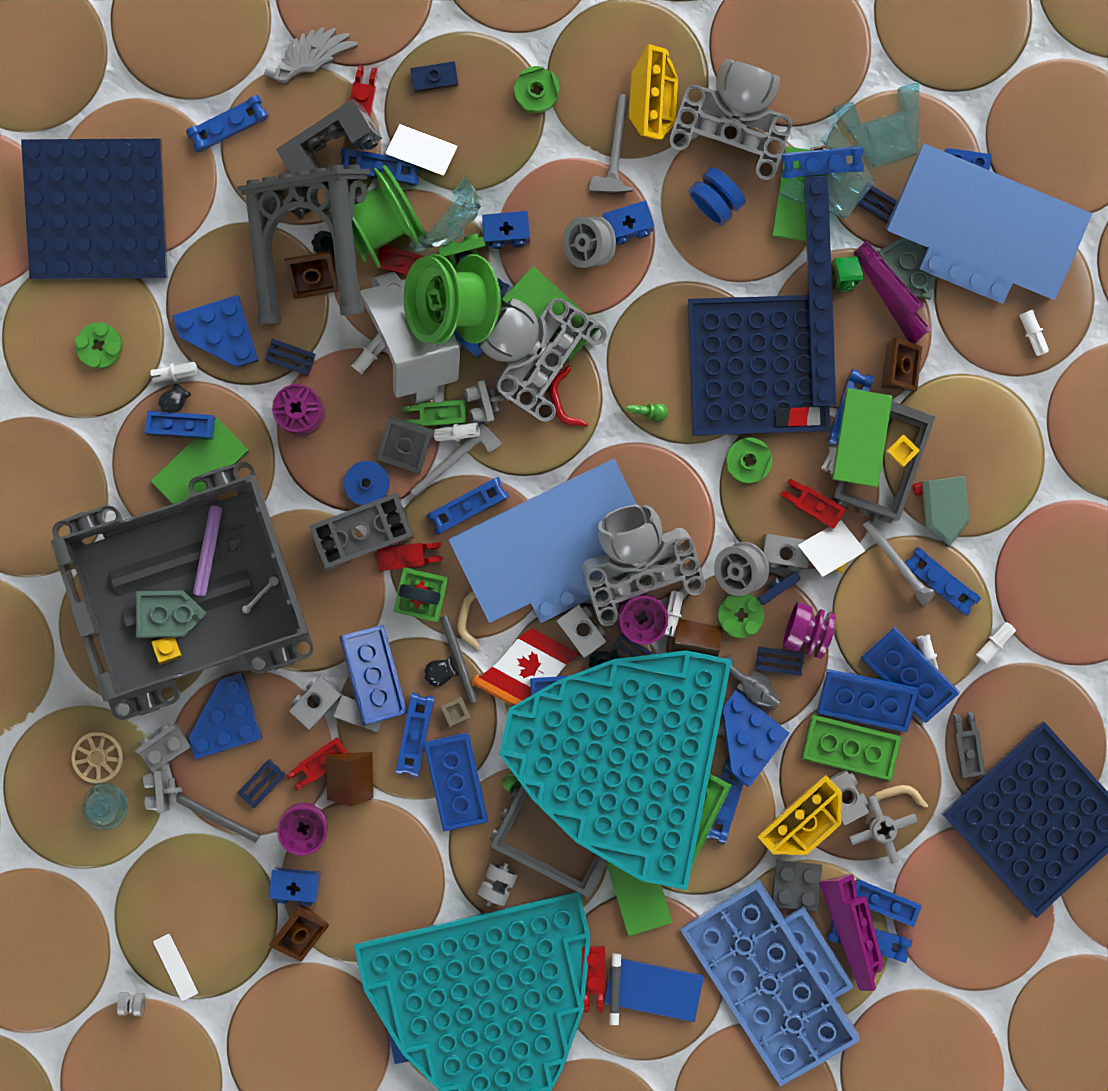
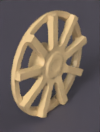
M91 732L82 736L73 747L71 755L72 766L77 775L83 780L95 784L104 783L114 778L124 762L121 744L113 736L105 732ZM92 736H102L99 747L96 748ZM106 738L114 743L106 750H103ZM87 739L91 746V751L79 745ZM117 748L119 758L107 756L110 751ZM79 750L87 754V758L76 761V751ZM107 761L118 762L114 771L108 766ZM88 762L89 766L82 774L77 765ZM102 766L110 773L108 777L101 779ZM93 767L96 768V779L86 777Z

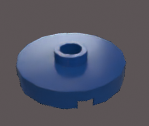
M361 461L354 464L347 471L344 478V489L347 496L354 503L362 506L387 496L390 479L387 472L379 464L372 461ZM365 479L370 480L371 484L369 487H363L362 483Z

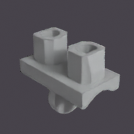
M485 380L478 381L474 386L464 390L466 401L477 400L479 408L469 411L471 422H483L486 425L494 421L493 412L500 411L498 403L504 401L503 396H496L495 389H490L487 392Z
M167 769L156 770L154 773L143 776L144 788L155 787L156 796L145 797V809L157 810V813L169 811V802L176 801V793L182 792V787H175V778H170L167 782Z

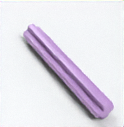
M210 506L193 590L194 595L203 597L207 592L222 515V508L219 506Z

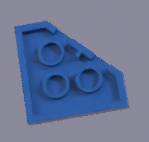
M238 295L172 315L181 339L237 368L259 361Z
M243 673L218 681L189 735L195 759L262 739Z
M735 690L724 703L721 713L725 727L726 750H728L729 772L746 787H750L790 732L738 690Z

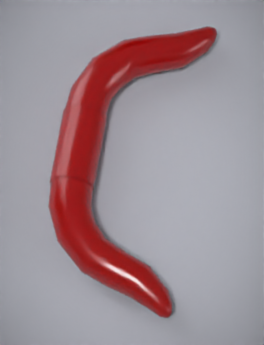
M568 365L551 382L549 387L550 398L555 406L556 416L561 422L570 426L588 427L586 421L567 416L562 407L558 385L571 371V366Z

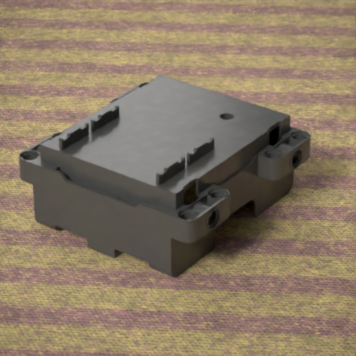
M239 462L217 468L192 478L188 485L190 492L188 499L123 520L121 513L115 507L108 505L81 512L60 520L53 525L52 534L54 540L51 541V545L71 603L70 607L80 637L83 639L103 702L109 703L115 718L120 720L130 719L174 704L181 695L176 679L245 656L249 669L253 673L262 674L292 665L313 654V642L254 468L248 462ZM241 468H248L251 474L241 479L238 477V471ZM198 482H203L206 484L205 491L195 493L194 485ZM237 490V496L218 501V495ZM210 506H219L222 508V515L207 592L203 597L194 595L193 590ZM108 511H113L116 514V518L113 521L105 522L104 515ZM63 526H69L70 534L60 537L59 529ZM102 534L105 538L87 545L82 541L85 538ZM229 539H235L238 542V549L231 552L226 548V542ZM73 569H76L86 601H80L71 572ZM270 577H277L278 585L272 586L251 608L249 614H244L242 612L243 606L248 605L266 587ZM183 590L207 614L184 637H175L182 658L159 665L152 641L161 638H136V591ZM95 637L99 638L110 672L104 671L93 640ZM300 642H307L310 645V651L305 655L297 652V645ZM256 657H262L265 660V666L261 670H256L252 666V662ZM167 687H171L175 691V697L170 701L163 697V691ZM122 702L127 703L130 709L129 713L125 716H121L118 713V706Z

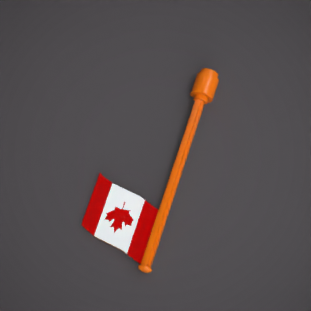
M532 628L519 637L499 662L480 677L475 675L471 680V686H476L514 706L531 696L530 678L556 677L569 662L581 654Z

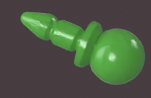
M660 403L626 407V410L633 414L645 415L646 419L652 418L657 422L665 420L668 416L667 407Z

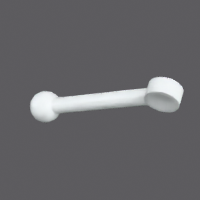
M270 577L266 587L248 605L243 606L242 612L244 614H249L251 608L272 586L278 585L277 577Z

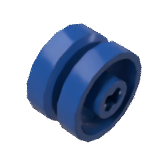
M710 167L702 176L703 182L696 181L689 188L688 193L693 202L708 218L716 224L724 226L732 217L730 210L738 211L746 203V199L741 190L727 175L715 167Z

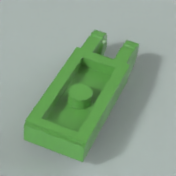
M465 400L419 403V405L401 407L402 413L420 412V419L405 421L423 427L467 423Z

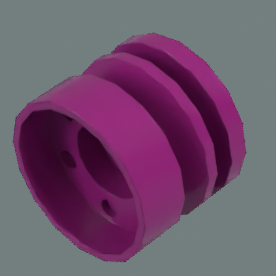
M292 384L285 386L277 393L273 400L272 412L274 419L280 427L293 435L306 436L312 434L320 428L324 421L325 408L323 401L312 389L305 385ZM295 404L300 406L302 409L301 413H294L293 406Z
M644 593L621 601L618 606V620L616 622L620 631L630 641L637 644H651L658 641L665 634L668 627V614L665 607L653 596ZM642 612V614L645 615L646 618L641 619L639 623L635 616L640 615Z
M796 602L785 630L783 647L798 652L803 643H805L806 655L810 656L815 648L814 657L822 659L834 635L836 614L828 612L824 619L825 610L820 609L814 618L812 617V606Z
M301 802L292 805L284 812L279 821L277 833L281 845L291 854L300 856L312 854L325 841L328 829L327 817L322 809L315 804ZM300 822H303L304 825H309L307 832L304 833L303 830H298Z

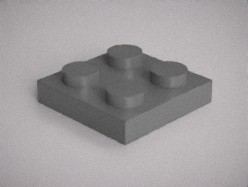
M390 415L377 460L420 474L434 430Z
M776 860L772 900L775 905L780 908L800 909L804 906L806 910L818 911L821 888L819 883L821 882L823 865Z

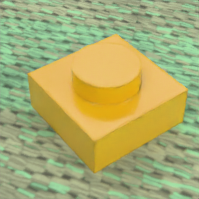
M903 434L886 452L901 467H904L920 450Z
M164 637L152 641L159 665L182 658L175 637Z

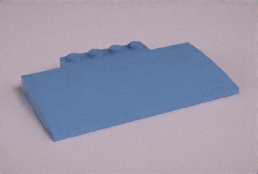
M923 143L885 230L928 247L918 269L1003 304L1013 283L1055 300L1081 243L1092 213Z
M613 458L448 540L489 623L530 603L540 623L590 599L581 567L586 560L606 554L598 539L597 530L599 522L604 519L605 515L618 508L637 504ZM598 570L591 572L590 575L596 574ZM600 590L596 594H601L604 590Z
M760 879L680 929L780 1087L860 1041V1035L836 999L838 996L854 988V984L804 906L784 918Z

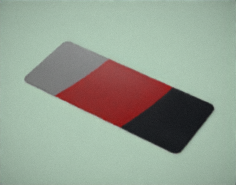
M819 407L776 409V426L820 425Z

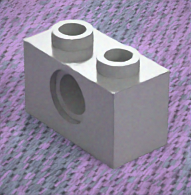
M765 534L762 551L768 560L769 568L778 569L779 565L788 566L787 571H797L801 573V569H808L809 559L798 546L806 540ZM783 547L788 548L791 552V557L788 560H783L780 557V550Z
M577 605L558 619L557 622L583 658H585L606 642L604 637L607 634L599 624L595 626L590 619L593 615L586 606L581 608L580 605ZM581 623H586L590 628L589 634L585 637L579 636L576 631L577 626Z
M323 676L319 679L314 677L306 686L309 690L303 696L299 694L290 703L293 707L289 712L309 730L323 718L343 695ZM312 695H317L320 698V705L317 708L309 704V698Z
M842 770L829 777L842 793L849 790L852 794L850 801L842 802V824L844 826L869 813L866 808L869 806L865 795L863 793L859 794L855 786L859 784L853 773L849 774L848 771Z

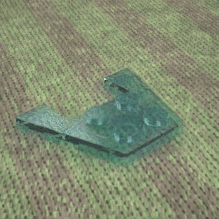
M919 82L898 88L897 91L904 111L860 123L854 101L833 108L834 114L843 122L845 129L848 133H851L857 145L864 147V155L873 167L918 153Z
M835 123L832 124L820 140L830 149L851 146L847 139H844ZM846 156V163H853L852 156ZM865 166L864 171L823 175L828 176L829 213L846 219L870 189L875 180ZM791 178L779 195L805 204L804 184L796 178Z
M465 177L452 192L457 197V200L430 232L424 230L427 238L423 240L420 236L418 238L419 246L415 245L413 241L411 242L410 246L415 251L456 241L463 234V228L468 222H472L477 217V211L481 208V204L473 183Z

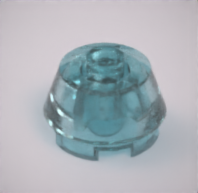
M96 785L86 793L83 799V815L87 822L97 829H113L120 825L127 815V798L124 792L115 785Z

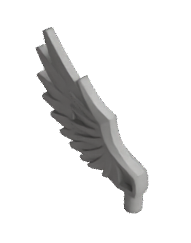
M321 27L316 34L314 30H311L307 37L303 33L300 40L298 38L294 39L293 46L292 44L288 45V49L285 50V59H282L277 70L266 67L264 75L280 83L287 84L294 76L301 73L315 74L319 68L333 62V56L358 47V43L353 41L344 42L350 38L349 33L333 36L336 33L335 28L324 33L325 29Z

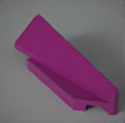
M866 240L854 251V255L858 257L860 265L907 340L916 344L932 330L918 313L924 305Z
M853 874L823 880L819 885L860 991L876 990L874 979L876 973L881 972L883 961L866 896L857 897Z

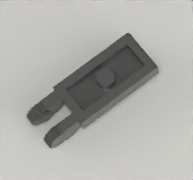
M973 711L967 712V722L970 729L968 731L962 730V720L959 713L953 714L954 735L961 778L985 776L980 734Z

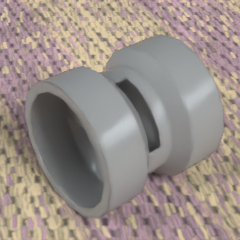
M120 992L117 1014L121 1016L133 1014L134 1016L142 1017L145 1010V993L130 995L129 992Z

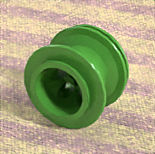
M386 165L381 166L382 172L373 168V173L377 179V187L367 192L363 203L354 204L352 220L356 252L363 262L367 261L365 257L369 255L377 268H380L381 265L374 253L375 250L403 234L409 236L417 246H419L418 238L420 236L423 240L427 238L410 202Z
M432 254L416 260L407 274L404 286L403 301L406 320L412 333L422 342L435 345L443 344L449 340L455 330L469 343L476 344L486 340L496 325L501 307L500 287L490 263L482 256L475 254L464 257L455 269L447 258L438 254Z

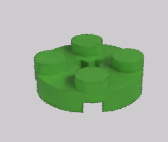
M532 66L520 73L515 82L514 93L516 101L526 112L543 113L550 110L557 103L560 87L554 73L549 72L544 67ZM537 84L539 88L543 87L540 95L531 93L533 85Z
M103 322L87 325L75 338L78 357L83 363L93 368H109L121 356L123 341L120 334L113 327ZM97 340L100 342L104 341L105 343L102 346V351L94 350Z
M745 438L739 440L730 447L727 453V471L735 480L741 483L751 484L759 482L771 470L772 455L767 445L759 439ZM750 454L753 456L752 460L755 461V464L747 467L743 457H748Z
M751 594L745 596L729 595L722 601L718 609V622L726 633L736 638H746L757 633L764 621V610L761 602ZM740 608L744 609V613H747V618H743L742 622H739L738 617L734 615L735 612H739Z

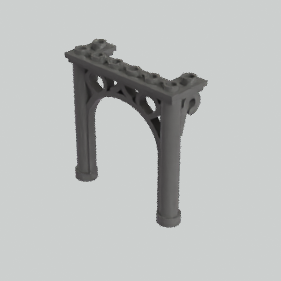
M343 165L329 166V171H326V168L312 169L311 174H309V171L295 172L294 177L292 174L278 175L279 179L277 180L276 177H264L262 182H260V179L247 180L246 185L237 186V190L241 191V195L246 197L259 315H257L258 324L281 322L272 255V240L280 220L288 212L300 207L317 213L325 221L331 232L341 316L364 313V306L360 300L352 220L354 204L363 203L366 199L367 190L361 180L367 179L370 169H360L359 165L345 166V169H343ZM310 186L306 196L302 191V187ZM289 189V194L286 198L283 193L284 190ZM319 189H323L325 192V201L322 205L317 201Z

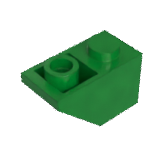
M858 257L834 258L831 262L833 290L839 289L842 293L852 292L853 288H856L862 282L863 274Z

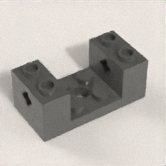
M352 99L276 150L288 171L294 177L295 172L309 171V174H311L312 169L322 168L313 151L318 152L327 146L326 143L333 138L338 139L346 133L351 142L362 150L375 148L379 144L378 141L383 138L366 109Z
M397 493L309 526L326 570L335 569L351 563L350 560L415 538L400 496ZM361 524L365 525L368 529L367 535L363 538H358L355 535V528Z

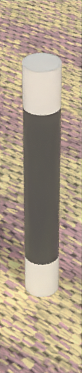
M619 953L612 954L610 1025H619L621 954Z

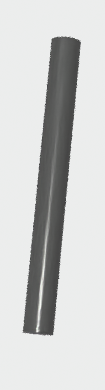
M449 615L442 616L440 620L469 704L477 702L478 699L474 688L471 686V679Z
M180 793L176 795L175 802L255 843L259 839L260 834Z

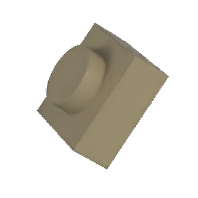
M462 696L441 705V709L450 727L471 718Z

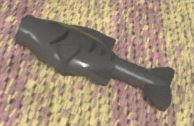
M728 654L725 659L732 660L729 674L740 682L736 689L744 692L745 696L754 704L774 711L781 700L772 689L769 679L756 669L753 670L751 675L743 674L734 667L731 654Z

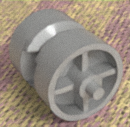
M506 862L503 866L490 863L485 874L487 881H482L477 894L488 901L486 905L489 907L492 903L505 906L510 895L508 888H512L518 875L507 868L509 864Z

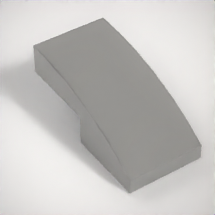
M345 695L341 696L334 717L379 732L382 721L362 726L356 700Z

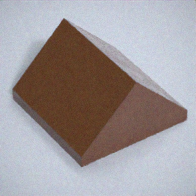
M330 251L284 259L294 299L339 291L334 257Z
M892 338L887 342L882 379L883 388L917 391L922 346L900 338Z
M679 618L671 652L691 651L718 657L721 647L722 627Z
M372 752L326 754L327 800L354 806L373 798Z
M299 905L270 942L269 946L302 962L330 925L307 906Z

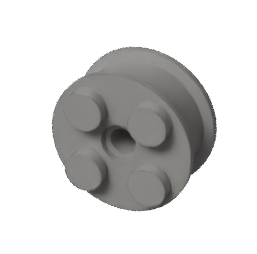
M599 216L578 217L567 225L563 236V248L568 260L576 267H600L608 263L615 254V233L610 223Z
M739 542L723 549L717 555L714 564V572L719 585L727 593L734 596H745L752 591L760 589L766 583L770 571L768 560L763 551L749 542Z

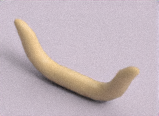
M471 591L464 598L461 605L457 627L461 638L477 650H480L478 641L466 629L471 603L477 598L474 591Z
M907 785L894 786L874 794L878 802L892 796L908 794L920 806L928 807V804L919 792ZM870 805L867 806L869 813L866 815V824H869L874 817Z

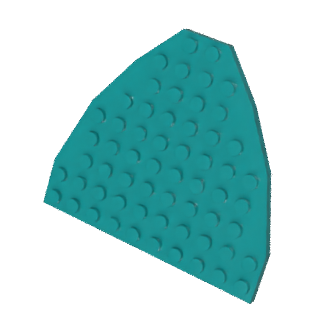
M678 651L613 659L560 679L509 708L499 755L532 800L576 843L641 881L687 890L732 660L691 651Z
M574 891L354 944L364 992L401 1053L439 1091H552L564 1068L584 1011L590 932L581 893ZM582 947H585L582 972Z

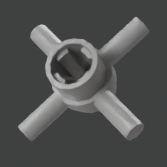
M876 795L869 796L867 799L874 818L870 822L869 830L849 836L852 845L873 838L875 841L884 844L890 863H897L899 858L893 840L897 836L899 828L918 822L916 815L911 814L893 820L889 816L882 814ZM885 821L889 832L879 835L877 830L881 829L880 824Z

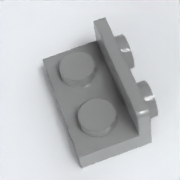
M169 723L165 724L157 730L159 734L151 739L148 736L138 743L140 747L135 752L142 756L152 773L191 747L189 740L177 723L171 726Z

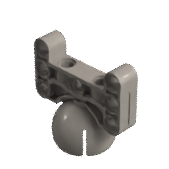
M725 59L717 73V91L699 85H691L685 91L670 135V144L675 150H685L690 144L693 133L760 155L755 169L756 175L762 180L771 179L776 174L792 129V121L788 116L768 110V107L775 100L779 92L780 77L739 61L734 63L731 59ZM694 89L699 90L702 98L698 102L690 101L688 97L690 91ZM687 111L694 115V121L688 125L681 121V115ZM704 111H708L722 117L721 119H719L708 114H705ZM778 119L786 120L788 128L785 132L776 130L775 123ZM749 125V126H752V127H754V128L763 130V131H765V132H764V134H763V133H760V132H757V131L748 129L747 126ZM733 126L737 130V136L734 139H727L724 136L725 128ZM679 133L685 135L687 139L685 145L681 147L676 146L673 142L675 135ZM776 141L779 143L780 150L777 154L768 152L767 145L769 142ZM763 163H768L772 166V173L769 176H763L759 171Z
M511 298L506 304L507 307L503 308L499 313L492 333L486 340L481 342L480 347L490 358L500 362H507L506 367L496 380L495 387L497 391L537 419L548 422L554 418L556 409L542 395L581 338L590 344L600 345L606 340L607 331L601 324L562 298L551 299L538 318L526 303ZM555 302H560L563 305V312L560 315H555L552 311V306ZM575 315H579L582 319V324L578 328H574L571 324V319ZM560 327L551 342H549L556 329ZM593 328H598L601 332L600 338L596 341H593L590 337V332ZM550 353H553L557 358L553 366H548L545 362L546 356ZM532 365H534L533 369L524 381V377L526 376ZM504 379L512 381L510 391L504 392L501 389V382ZM523 392L531 394V401L528 404L520 402V395ZM547 404L550 408V413L546 417H541L539 415V408Z
M629 505L605 515L604 519L599 522L597 532L599 543L606 554L586 560L581 567L593 610L599 622L605 626L613 625L618 620V611L615 603L681 581L685 590L690 595H698L705 588V581L695 544L688 532L683 528H676L663 534L662 523L658 513L647 505L643 507ZM598 570L596 574L590 575L591 572ZM604 590L601 594H596L598 591Z

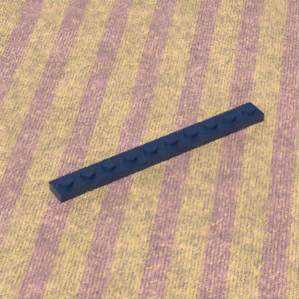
M811 176L804 178L812 407L836 406L828 176Z

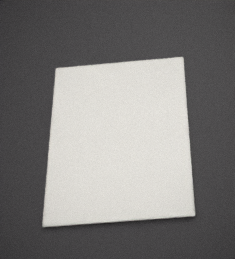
M399 124L385 154L444 176L457 146Z
M842 520L838 522L835 529L828 527L798 545L822 577L865 552V549Z

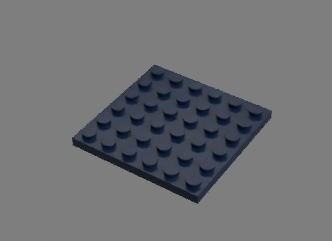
M21 139L29 279L168 278L162 139Z
M808 295L688 299L693 436L830 431L829 406L819 407L820 425L776 426L777 408L812 407Z
M1043 721L991 767L985 776L980 777L941 813L1035 918L1042 914L1108 853V791Z

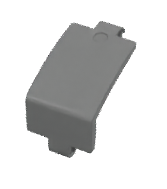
M395 272L372 277V288L361 290L360 297L392 361L394 395L397 398L409 395L413 404L433 400L437 395L438 386L455 382L459 377L460 349L454 333L443 344L435 345L419 340L412 333L405 316L403 298L406 279L401 280Z

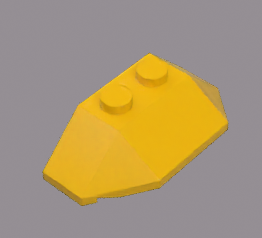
M648 44L631 72L629 119L641 136L661 140L674 126L676 120L678 76L673 63L668 57V50Z
M825 775L777 816L758 838L773 854L808 855L842 824V791Z

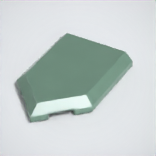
M903 237L877 252L915 296L931 300L937 276L918 269L927 247Z
M966 476L922 481L925 527L935 533L948 546L952 545L970 521Z
M183 590L136 591V638L184 637L207 613Z

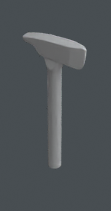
M618 95L610 166L607 177L594 175L589 187L591 192L627 193L633 191V187L623 185L618 176L627 95Z
M482 422L478 423L480 436L469 438L410 490L415 497L420 495L473 446L482 442L487 451L491 452L502 444L501 441Z
M868 520L863 524L864 528L912 586L915 592L914 595L921 605L925 607L932 600L934 590L929 589L927 586L925 587L916 578L871 520Z

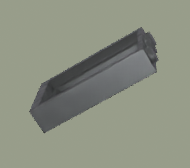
M893 401L889 417L919 427L914 445L920 451L906 465L892 509L845 493L848 482L843 481L836 482L831 499L836 500V503L844 508H849V505L858 508V513L867 516L873 513L879 516V520L892 524V521L900 520L935 419L933 415Z
M522 785L521 787L516 786L510 797L514 800L511 807H505L500 817L503 820L500 829L495 827L489 839L493 841L491 847L590 898L608 863L607 860L595 855L581 882L504 842L526 797L531 798Z

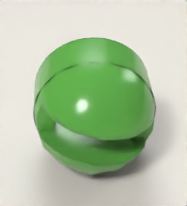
M513 773L507 774L505 776L507 779L502 781L503 787L510 794L513 793L516 786L521 787V783Z

